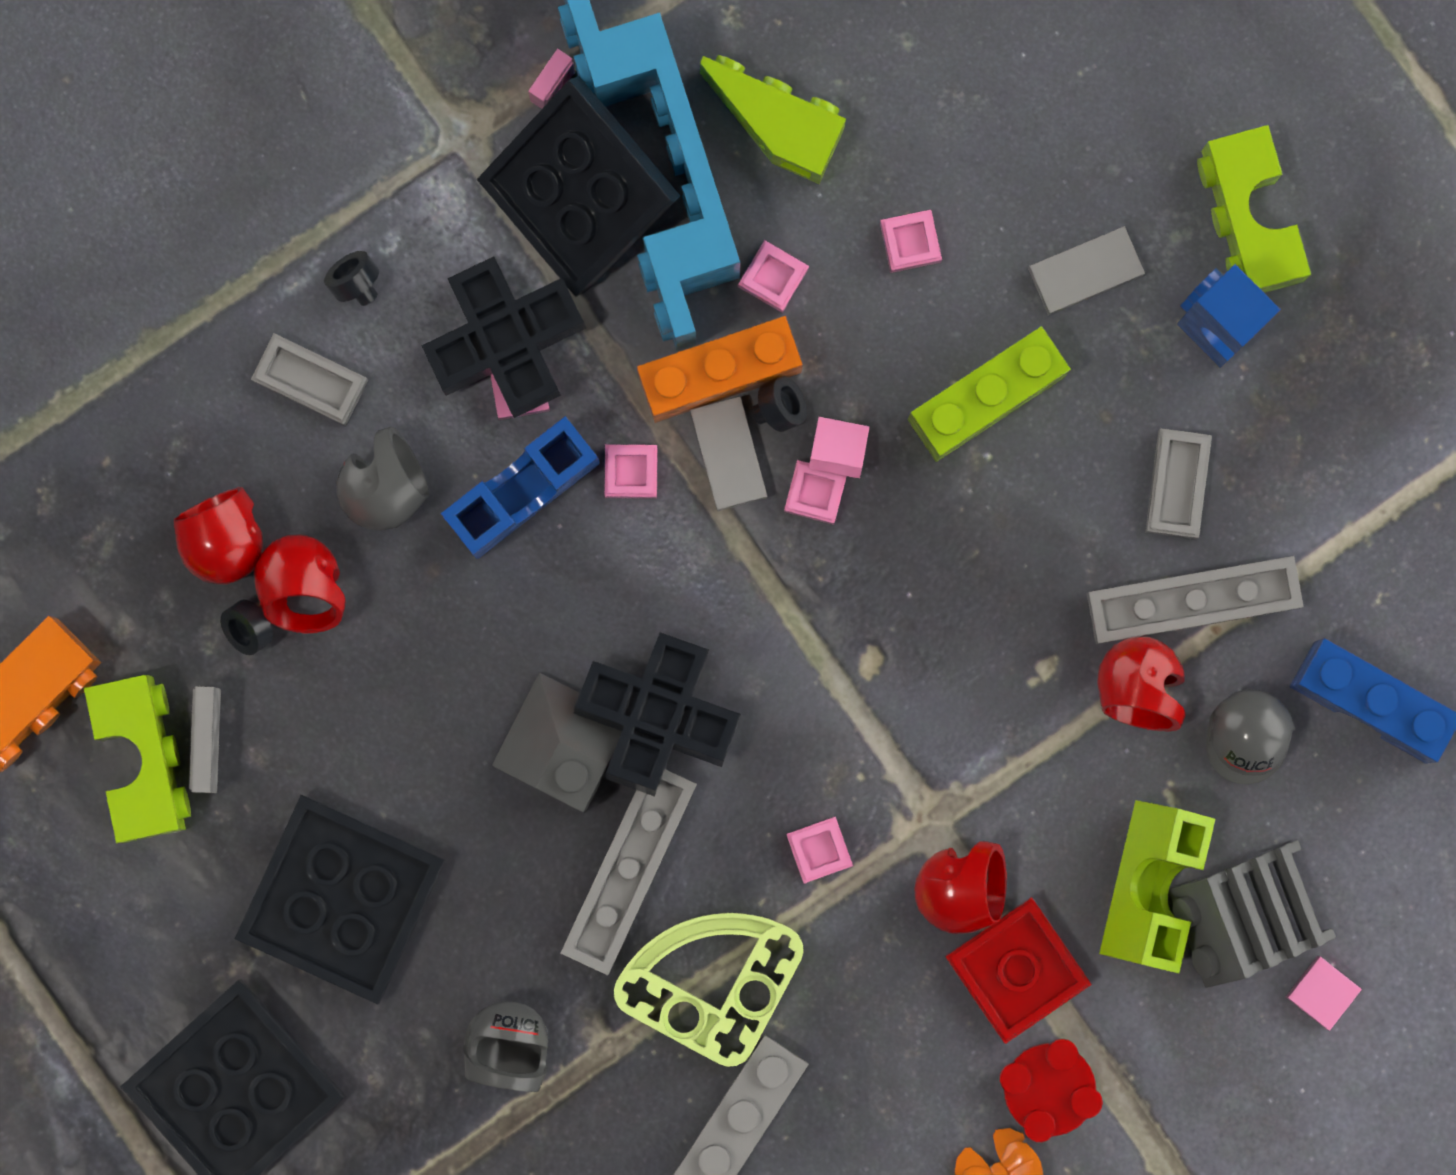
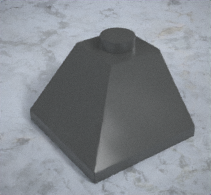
M539 673L492 766L585 813L609 767L622 731L574 714L575 705L580 693Z

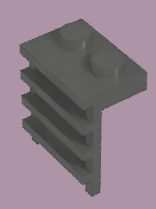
M1298 840L1213 875L1185 882L1169 889L1168 893L1173 903L1174 916L1191 922L1187 942L1192 952L1193 966L1201 976L1205 988L1246 979L1259 971L1276 966L1284 960L1299 956L1307 950L1324 945L1326 942L1336 938L1333 928L1321 931L1297 870L1292 853L1302 850ZM1273 862L1301 934L1302 940L1297 942L1267 865ZM1247 872L1250 875L1278 947V951L1274 953L1243 876Z

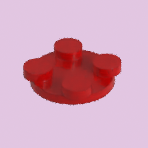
M1056 1039L1051 1043L1034 1045L1020 1053L1012 1063L1005 1065L1000 1072L999 1081L1004 1089V1099L1007 1108L1013 1118L1023 1127L1027 1137L1035 1142H1045L1052 1136L1067 1134L1078 1128L1087 1118L1095 1117L1102 1109L1103 1100L1101 1094L1096 1090V1081L1092 1069L1079 1054L1076 1045L1067 1039Z

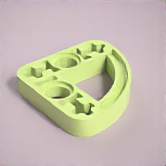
M717 913L692 918L660 933L636 953L616 981L614 999L618 1007L629 1016L718 1064L727 1067L737 1066L745 1062L755 1048L801 962L803 943L799 935L791 928L756 915ZM728 934L758 938L721 1009L650 972L653 966L670 952L697 939ZM783 934L791 938L788 947L794 951V956L791 960L786 958L779 960L774 972L784 974V977L780 984L777 985L766 974L751 971V967L756 960L764 967L766 966L771 956V951L765 947L767 940L770 938L778 941ZM639 977L646 979L649 982L646 990L659 999L662 988L673 993L663 1005L659 1021L648 1016L655 1008L651 1004L640 1000L636 1007L627 1003L629 994L623 990L626 981L635 984ZM749 981H761L770 990L769 1003L759 1011L746 1009L740 1001V990ZM679 1002L691 1003L699 1012L698 1024L689 1032L676 1031L669 1023V1011L673 1005ZM733 1007L743 1017L757 1020L759 1023L754 1031H751L746 1024L744 1025L739 1035V1041L745 1045L741 1053L732 1050L728 1057L719 1053L721 1044L715 1040V1037L719 1031L725 1034L731 1031L736 1019L728 1018L726 1014L729 1008Z

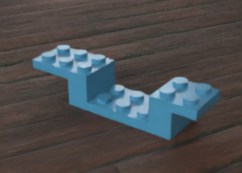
M564 0L565 5L559 6L558 11L569 49L579 46L581 53L573 56L577 76L581 77L605 107L651 92L652 97L650 99L659 127L669 125L671 135L665 136L667 142L666 150L674 175L684 174L687 184L681 186L683 192L682 200L690 223L643 237L645 252L637 254L647 293L657 290L660 302L653 304L662 341L665 342L672 339L676 352L696 346V331L685 295L739 279L740 260L661 14H653L599 31L589 0Z

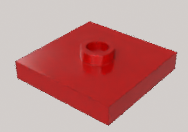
M1032 897L1002 916L997 924L986 927L944 956L1004 1044H1007L1092 985Z

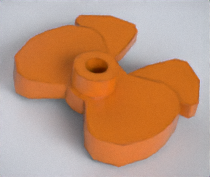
M1011 1128L998 1129L993 1134L1000 1162L989 1167L985 1160L972 1148H964L956 1159L954 1173L955 1175H1044L1039 1157L1027 1143H1024V1134Z

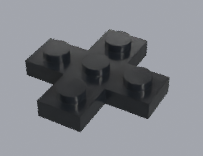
M494 256L447 278L468 323L421 345L444 394L447 396L493 374L514 418L561 396L540 351L586 329L585 323L563 278L515 300Z
M660 632L643 678L592 661L575 705L574 714L622 731L605 779L655 797L672 750L720 767L723 766L741 714L692 697L708 657L709 649Z

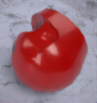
M243 487L233 488L210 497L182 512L173 521L177 549L184 566L194 576L204 582L216 585L238 582L254 570L258 558L262 554L263 536L260 527L253 517L252 509L254 502Z
M301 534L281 537L266 547L259 556L254 568L256 592L266 619L277 627L296 633L324 632L339 625L343 617L346 600L344 593L335 583L340 576V570L330 550L321 541ZM288 596H309L324 600L332 605V607L320 614H299L290 610L286 599Z
M1132 637L1115 644L1105 654L1098 670L1097 685L1103 713L1121 723L1147 730L1169 732L1177 731L1182 727L1186 712L1164 689V687H1174L1185 682L1184 669L1175 652L1162 641L1150 637Z
M980 841L963 858H958L953 848H947L935 853L923 864L916 877L914 892L920 913L931 925L951 934L972 933L997 924L1004 910L1007 890V868L1003 849L1000 844Z

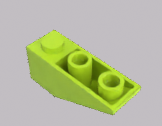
M717 55L714 61L703 56L700 62V74L770 162L814 183L820 184L845 128L846 118L838 115L840 109L832 103L817 97H812L810 102L791 95L793 89L778 79L764 76L763 81L748 76L744 74L745 67L728 57Z

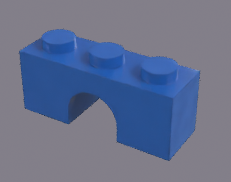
M1234 264L1224 275L1215 268L1180 305L1186 314L1177 325L1221 368L1281 309Z
M566 416L524 448L523 454L505 470L485 483L481 481L441 513L476 559L483 556L600 464L597 455Z
M1325 638L1313 643L1289 686L1333 712H1341L1366 724L1380 733L1381 739L1425 764L1437 763L1456 731L1455 711Z

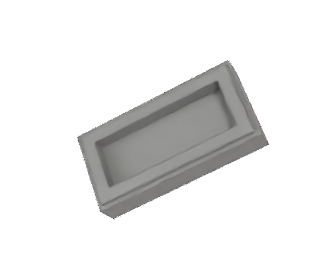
M1125 226L1030 265L1028 268L1048 316L1145 275Z
M273 333L251 378L253 382L344 426L347 425L368 383L366 377Z
M741 397L691 409L690 413L717 511L766 499L767 493Z
M1162 428L1158 430L1145 533L1189 539L1199 538L1212 435Z
M195 686V689H193L189 789L195 793H217L221 689L216 687Z

